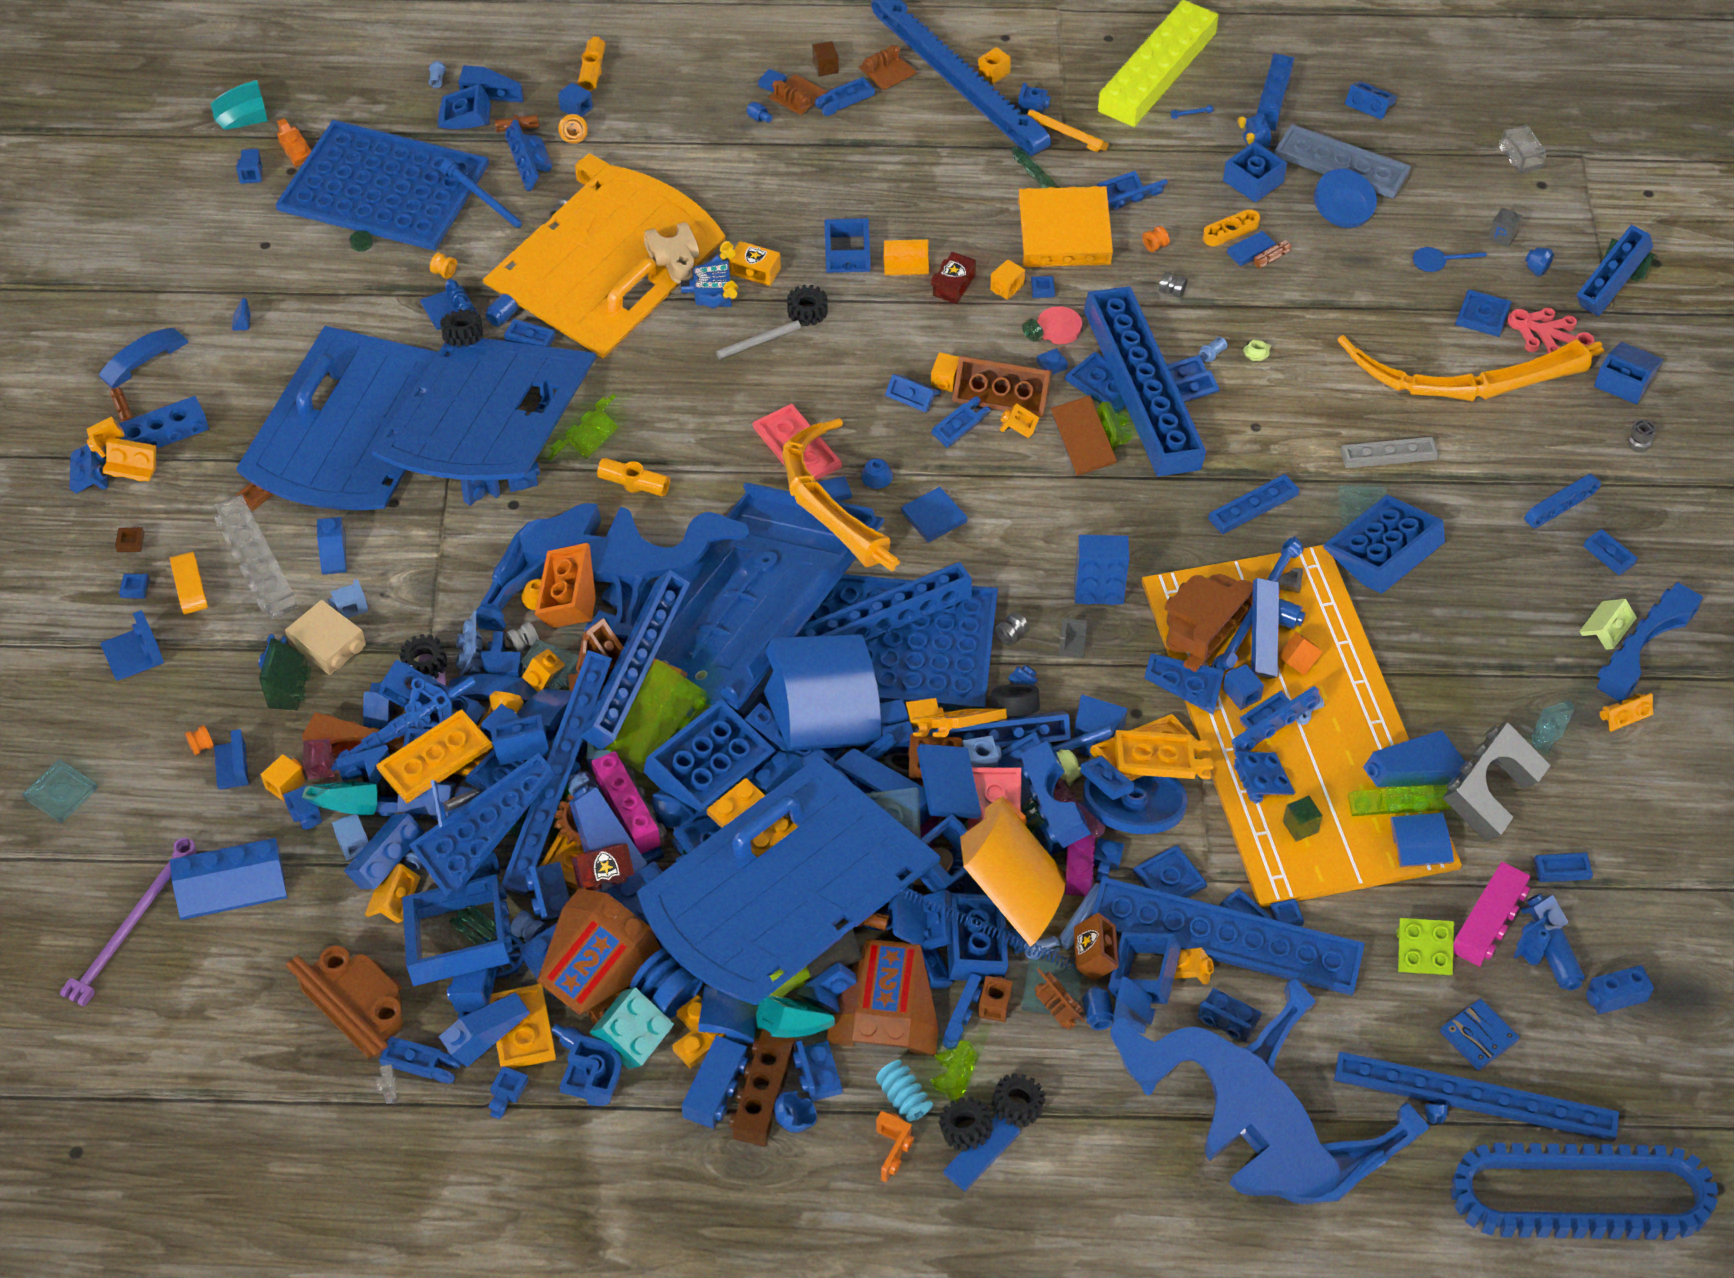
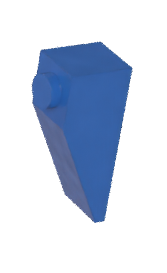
M463 65L458 81L460 90L480 83L487 93L489 100L523 103L521 83L486 67Z
M515 992L460 1018L443 1032L439 1038L451 1056L468 1067L528 1016L530 1011Z

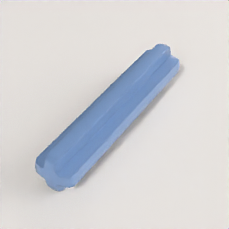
M1099 883L1093 885L1059 936V946L1064 949H1070L1074 943V926L1091 917L1100 886Z

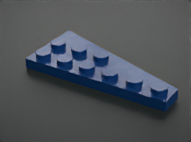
M540 753L534 755L443 820V827H439L438 824L409 844L449 902L452 901L555 775L553 769Z

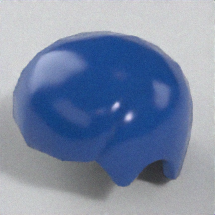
M798 1091L780 1094L774 1105V1113L778 1124L791 1133L803 1132L813 1127L817 1121V1111L810 1098H798Z

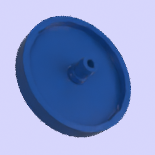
M1335 169L1327 172L1321 177L1314 190V202L1320 214L1326 220L1339 227H1359L1370 219L1376 209L1377 197L1374 188L1366 178L1352 170Z

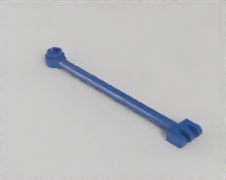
M1293 536V539L1289 538L1282 545L1281 556L1267 580L1277 582L1290 558H1296L1303 552L1302 543L1295 536ZM1252 606L1224 654L1217 656L1210 667L1223 670L1234 667L1238 660L1235 653L1252 625Z

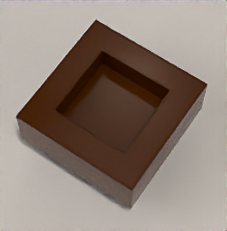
M143 527L118 528L115 543L116 551L141 552L145 534Z

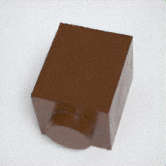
M833 41L812 44L813 63L818 77L839 73L838 55Z

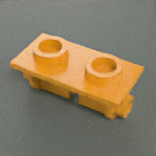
M1638 693L1631 698L1623 700L1622 705L1616 703L1611 706H1605L1600 711V717L1602 720L1609 721L1610 732L1653 715V694L1641 695Z

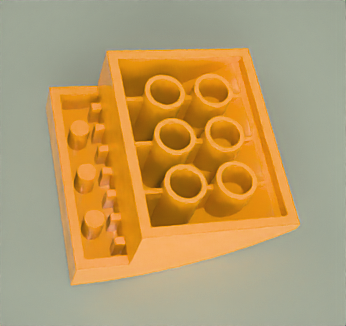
M1000 797L984 809L986 818L960 837L963 865L1031 947L1044 932L1061 902L1066 883L1065 873L1006 801Z

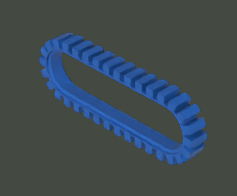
M1494 1143L1491 1152L1485 1144L1476 1147L1474 1154L1469 1151L1463 1156L1451 1182L1453 1183L1451 1197L1452 1200H1457L1454 1206L1460 1216L1469 1212L1465 1221L1467 1224L1475 1228L1481 1221L1483 1223L1482 1233L1491 1236L1495 1228L1499 1227L1501 1237H1512L1517 1227L1519 1238H1530L1534 1228L1536 1229L1537 1238H1548L1552 1228L1554 1229L1555 1238H1566L1570 1229H1572L1573 1238L1583 1239L1588 1229L1590 1230L1591 1239H1602L1606 1230H1608L1609 1239H1620L1624 1230H1626L1627 1239H1638L1643 1230L1645 1239L1656 1240L1660 1231H1662L1663 1240H1674L1678 1232L1682 1238L1692 1236L1695 1230L1699 1232L1705 1226L1716 1207L1718 1199H1715L1718 1190L1716 1182H1710L1713 1174L1707 1166L1697 1170L1701 1162L1699 1158L1692 1154L1686 1161L1683 1159L1685 1150L1676 1147L1673 1148L1670 1155H1667L1665 1145H1654L1650 1155L1648 1145H1637L1631 1155L1630 1145H1619L1615 1154H1613L1612 1145L1601 1144L1596 1154L1594 1144H1583L1578 1154L1576 1144H1565L1560 1154L1559 1144H1547L1544 1153H1542L1541 1143H1530L1526 1153H1524L1523 1143H1512L1508 1153H1506L1505 1143ZM1492 1168L1666 1171L1682 1177L1691 1186L1695 1196V1204L1689 1211L1679 1214L1498 1211L1485 1206L1475 1196L1472 1179L1480 1171Z

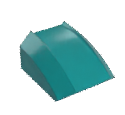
M257 80L237 86L210 103L214 120L225 130L268 121Z
M358 780L307 785L302 795L303 799L312 804L347 814L373 815L377 808L376 784Z
M769 995L759 1003L756 1013L757 1027L767 1030L773 1037L807 1036L824 1031L835 1025L833 1015L809 1002Z

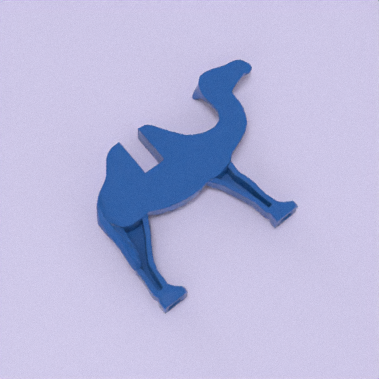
M580 504L556 517L528 522L515 534L502 559L495 567L492 575L493 583L482 600L481 605L476 609V623L480 629L504 631L506 623L502 613L503 608L510 598L524 588L529 581L538 579L543 575L547 551L588 543L591 551L594 581L611 582L616 588L618 612L612 631L624 647L639 612L640 595L645 584L651 578L662 576L669 569L673 572H679L689 568L701 558L708 545L726 539L744 540L748 538V526L743 522L732 520L714 512H704L693 518L689 523L682 542L674 547L664 548L653 545L643 539L636 528L630 510L623 507L619 508L606 537L595 536L601 523L598 504Z
M1295 978L1289 980L1286 986H1284L1287 1001L1282 1012L1263 1029L1257 1041L1245 1048L1238 1047L1217 1034L1199 1027L1178 1029L1153 1042L1130 1028L1125 1018L1120 1017L1114 1021L1110 1030V1037L1119 1051L1125 1069L1130 1077L1141 1085L1146 1095H1151L1156 1084L1183 1061H1195L1204 1068L1210 1078L1215 1097L1214 1114L1205 1142V1154L1209 1161H1211L1239 1137L1243 1136L1257 1152L1258 1156L1232 1177L1229 1184L1245 1195H1276L1299 1204L1339 1201L1358 1182L1387 1163L1389 1158L1409 1146L1429 1128V1125L1409 1103H1404L1397 1110L1396 1127L1383 1136L1363 1141H1343L1322 1145L1319 1143L1312 1122L1303 1105L1285 1082L1273 1074L1275 1059L1290 1029L1316 1002Z

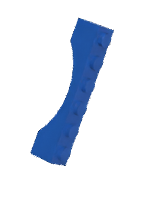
M1679 582L1672 589L1667 588L1660 598V604L1655 603L1648 613L1649 617L1647 619L1642 618L1635 629L1637 632L1634 635L1630 633L1623 643V649H1617L1614 652L1609 666L1604 664L1597 675L1600 678L1597 689L1621 703L1623 700H1626L1636 688L1641 676L1639 661L1642 648L1652 638L1663 632L1685 627L1698 612L1703 596Z

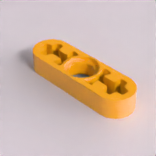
M1249 209L1212 223L1204 228L1203 242L1209 246H1218L1252 232L1259 227L1260 214L1255 210ZM1235 226L1237 229L1229 230L1226 227Z

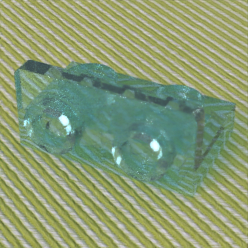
M1570 700L1542 710L1531 737L1534 746L1540 749L1544 756L1550 753L1554 741L1564 735L1575 709Z

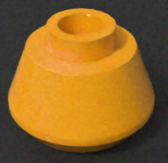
M570 114L562 118L558 130L564 141L575 144L581 142L586 137L588 127L581 116Z
M542 579L529 581L522 592V603L531 610L536 609Z
M494 691L489 696L491 711H494L502 703L507 708L518 713L524 704L521 696L512 693Z

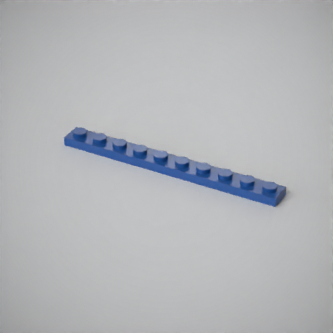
M589 650L586 653L547 759V763L553 769L555 775L531 803L501 886L504 885L508 890L527 895L528 887L525 873L529 872V865L534 864L535 868L538 865L583 741L580 735L599 698L611 665L612 658Z
M1340 1051L1337 1056L1334 1081L1609 1141H1615L1617 1137L1618 1111Z

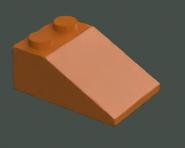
M584 543L547 551L535 615L550 628L592 621L596 598L590 545Z

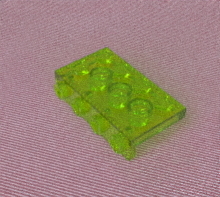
M657 659L644 678L616 739L606 746L605 749L610 752L616 751L621 760L647 776L644 773L647 757L693 721L691 718L695 712L700 711L707 702V692Z

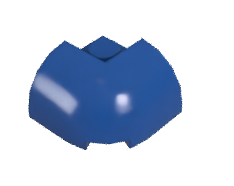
M577 1034L568 1055V1067L559 1086L560 1093L587 1099L588 1105L605 1106L611 1102L620 1079L622 1067L620 1055L615 1051L613 1045L605 1041Z

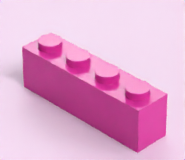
M1501 861L1455 938L1453 944L1454 954L1481 967L1485 958L1488 960L1492 958L1497 948L1494 945L1496 939H1503L1509 927L1505 925L1507 920H1514L1520 908L1517 906L1519 900L1524 902L1531 890L1527 886L1530 875Z

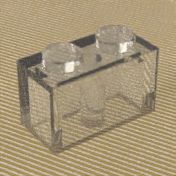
M1522 125L1504 130L1502 140H1500V148L1502 152H1505L1511 165L1516 168L1518 173L1542 169L1547 152L1529 126Z

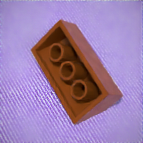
M959 356L952 402L966 404L975 396H978L981 399L979 407L988 406L991 409L1005 411L1006 409L1010 410L1017 403L1036 416L1043 417L1053 370Z

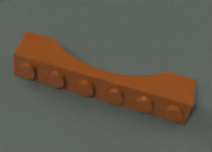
M315 712L302 734V739L307 751L331 757L340 754L346 749L352 750L362 743V739L380 730L361 726L354 721L347 722L337 719L330 714L324 715ZM403 736L396 737L384 744L387 745L390 755H392L393 751L397 752L403 748L405 739ZM455 773L451 774L442 781L451 782Z

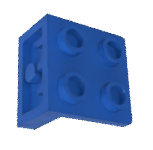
M142 610L133 613L136 623L132 624V631L103 641L100 644L116 681L164 663L158 644Z
M556 862L536 868L534 864L529 865V872L525 873L528 891L534 890L535 898L531 899L535 917L540 916L541 921L558 918L563 906L569 901L561 863Z

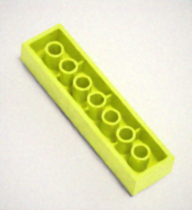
M1182 0L1100 91L1098 112L1135 127L1214 37L1217 31L1219 14Z

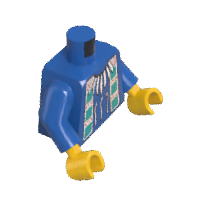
M729 241L722 243L720 246L722 253H718L711 261L703 265L695 266L693 268L694 279L680 280L681 294L695 293V303L697 305H704L712 309L719 306L732 307L731 299L737 297L736 290H738V286L734 281H730L729 263L726 261V258L732 259L735 257L734 246Z

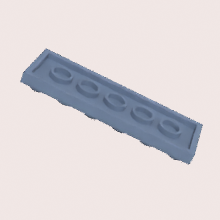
M1293 124L1289 127L1274 153L1285 161L1322 174L1335 169L1352 170L1366 178L1376 193L1392 199L1397 195L1411 169V166Z

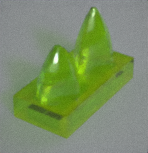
M1102 401L1096 411L1114 452L1119 444L1127 443L1132 438L1128 432L1120 427L1129 422V420L1115 412L1110 402Z
M959 1040L957 1048L943 1051L935 1056L941 1065L949 1069L947 1072L931 1079V1083L935 1089L945 1093L950 1101L954 1100L956 1103L960 1102V1097H964L979 1057L970 1041Z

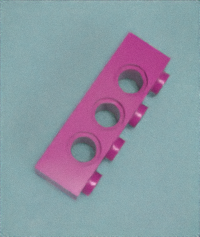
M616 751L592 760L594 778L614 815L640 854L661 846L658 827Z

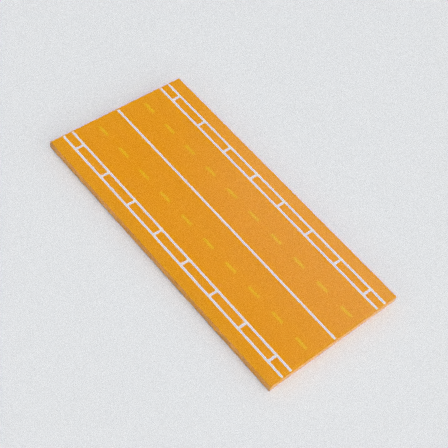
M1323 545L1303 548V552L1298 557L1290 558L1281 574L1284 575L1290 572L1291 569L1302 568L1300 593L1279 590V599L1303 606L1302 612L1306 613L1301 627L1296 626L1295 630L1278 624V675L1273 679L1256 675L1264 684L1261 700L1240 710L1223 690L1225 675L1228 671L1245 664L1251 669L1252 625L1235 653L1238 660L1234 667L1224 671L1214 715L1184 700L1198 741L1209 740L1211 742V751H1208L1209 758L1213 760L1214 768L1210 769L1211 777L1255 899L1261 908L1270 907L1271 903L1295 898L1297 901H1303L1460 870L1462 866L1451 838L1453 863L1412 867L1399 866L1397 845L1393 842L1390 818L1440 813L1429 786L1377 787L1364 770V764L1374 751L1409 741V737L1333 556L1324 549ZM1281 552L1142 577L1141 583L1168 657L1186 661L1191 655L1188 652L1179 653L1172 651L1166 644L1169 626L1166 622L1168 611L1165 610V604L1169 597H1174L1183 582L1186 583L1195 575L1209 578L1215 574H1223L1237 581L1247 580L1251 583L1256 578L1267 580L1280 558ZM1245 616L1203 665L1210 667L1217 656L1224 654ZM1295 632L1313 642L1323 651L1305 675L1279 657V653ZM1316 686L1319 690V695L1324 701V707L1312 711L1311 719L1307 724L1301 725L1295 720L1292 724L1285 725L1276 731L1272 737L1256 744L1249 751L1276 753L1295 791V795L1264 794L1263 801L1255 804L1249 800L1246 792L1247 789L1243 787V782L1240 781V777L1234 768L1236 756L1232 739L1246 731L1245 727L1240 723V717L1279 691H1282L1292 701L1311 687ZM1303 804L1300 807L1294 808V810L1300 811L1299 813L1288 817V815L1292 814L1290 809L1293 806Z

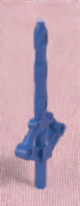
M470 676L448 691H445L424 681L422 678L413 679L411 683L412 690L409 696L411 698L409 704L405 706L407 713L389 722V725L377 733L373 732L362 739V743L352 750H344L338 755V758L383 746L396 737L399 738L404 735L407 728L432 729L452 716L453 702L451 700L477 685L476 681ZM422 692L431 698L432 701L422 705L417 699L419 700ZM438 709L440 722L432 721L431 723L429 715ZM336 760L330 766L333 772L339 770Z

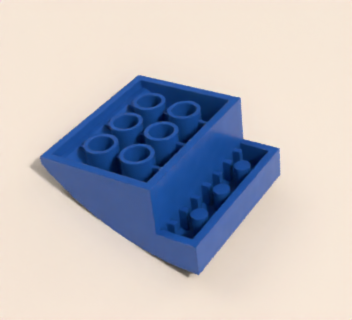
M862 635L771 638L765 652L772 666L773 673L764 689V693L788 750L869 746L881 738V713L877 682L869 651Z

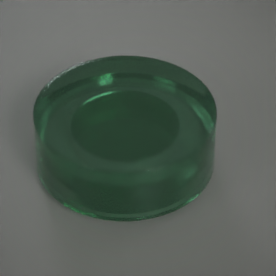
M356 231L349 238L351 248L355 251H366L373 244L371 234L367 231Z
M1028 319L1022 324L1023 333L1031 341L1037 342L1044 336L1042 327L1034 319Z

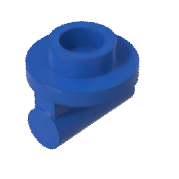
M1027 665L1023 667L1017 666L1008 680L1013 684H1029L1034 686L1038 681L1035 677L1037 672Z

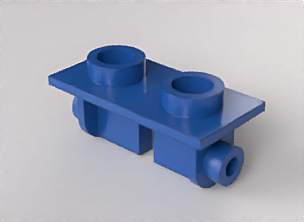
M1545 917L1537 922L1530 921L1523 927L1521 939L1516 944L1518 947L1514 954L1515 959L1522 955L1531 965H1537L1542 961L1544 950H1546L1551 938L1548 930L1544 928Z

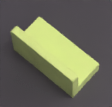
M1626 599L1603 601L1582 627L1580 633L1582 636L1597 635L1606 650L1614 649L1637 617Z

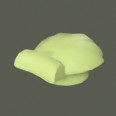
M1252 340L1244 347L1243 351L1245 356L1251 361H1262L1268 358L1271 345L1260 340Z
M1060 749L1057 754L1065 771L1060 776V779L1064 780L1068 787H1070L1083 774L1080 772L1081 768L1075 755L1070 750Z

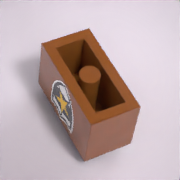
M1097 913L1074 926L1075 966L1081 974L1095 981L1119 967L1115 924L1100 913Z

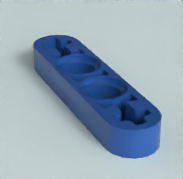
M1593 474L1584 476L1532 507L1525 515L1524 520L1533 529L1540 527L1592 496L1599 489L1601 481Z

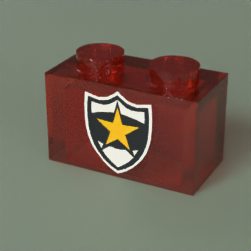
M951 252L949 257L943 260L938 274L935 273L932 277L933 296L958 304L976 276V260Z
M621 842L570 856L577 886L586 888V890L594 891L601 889L602 883L612 881V885L628 881V876L635 875L627 843Z

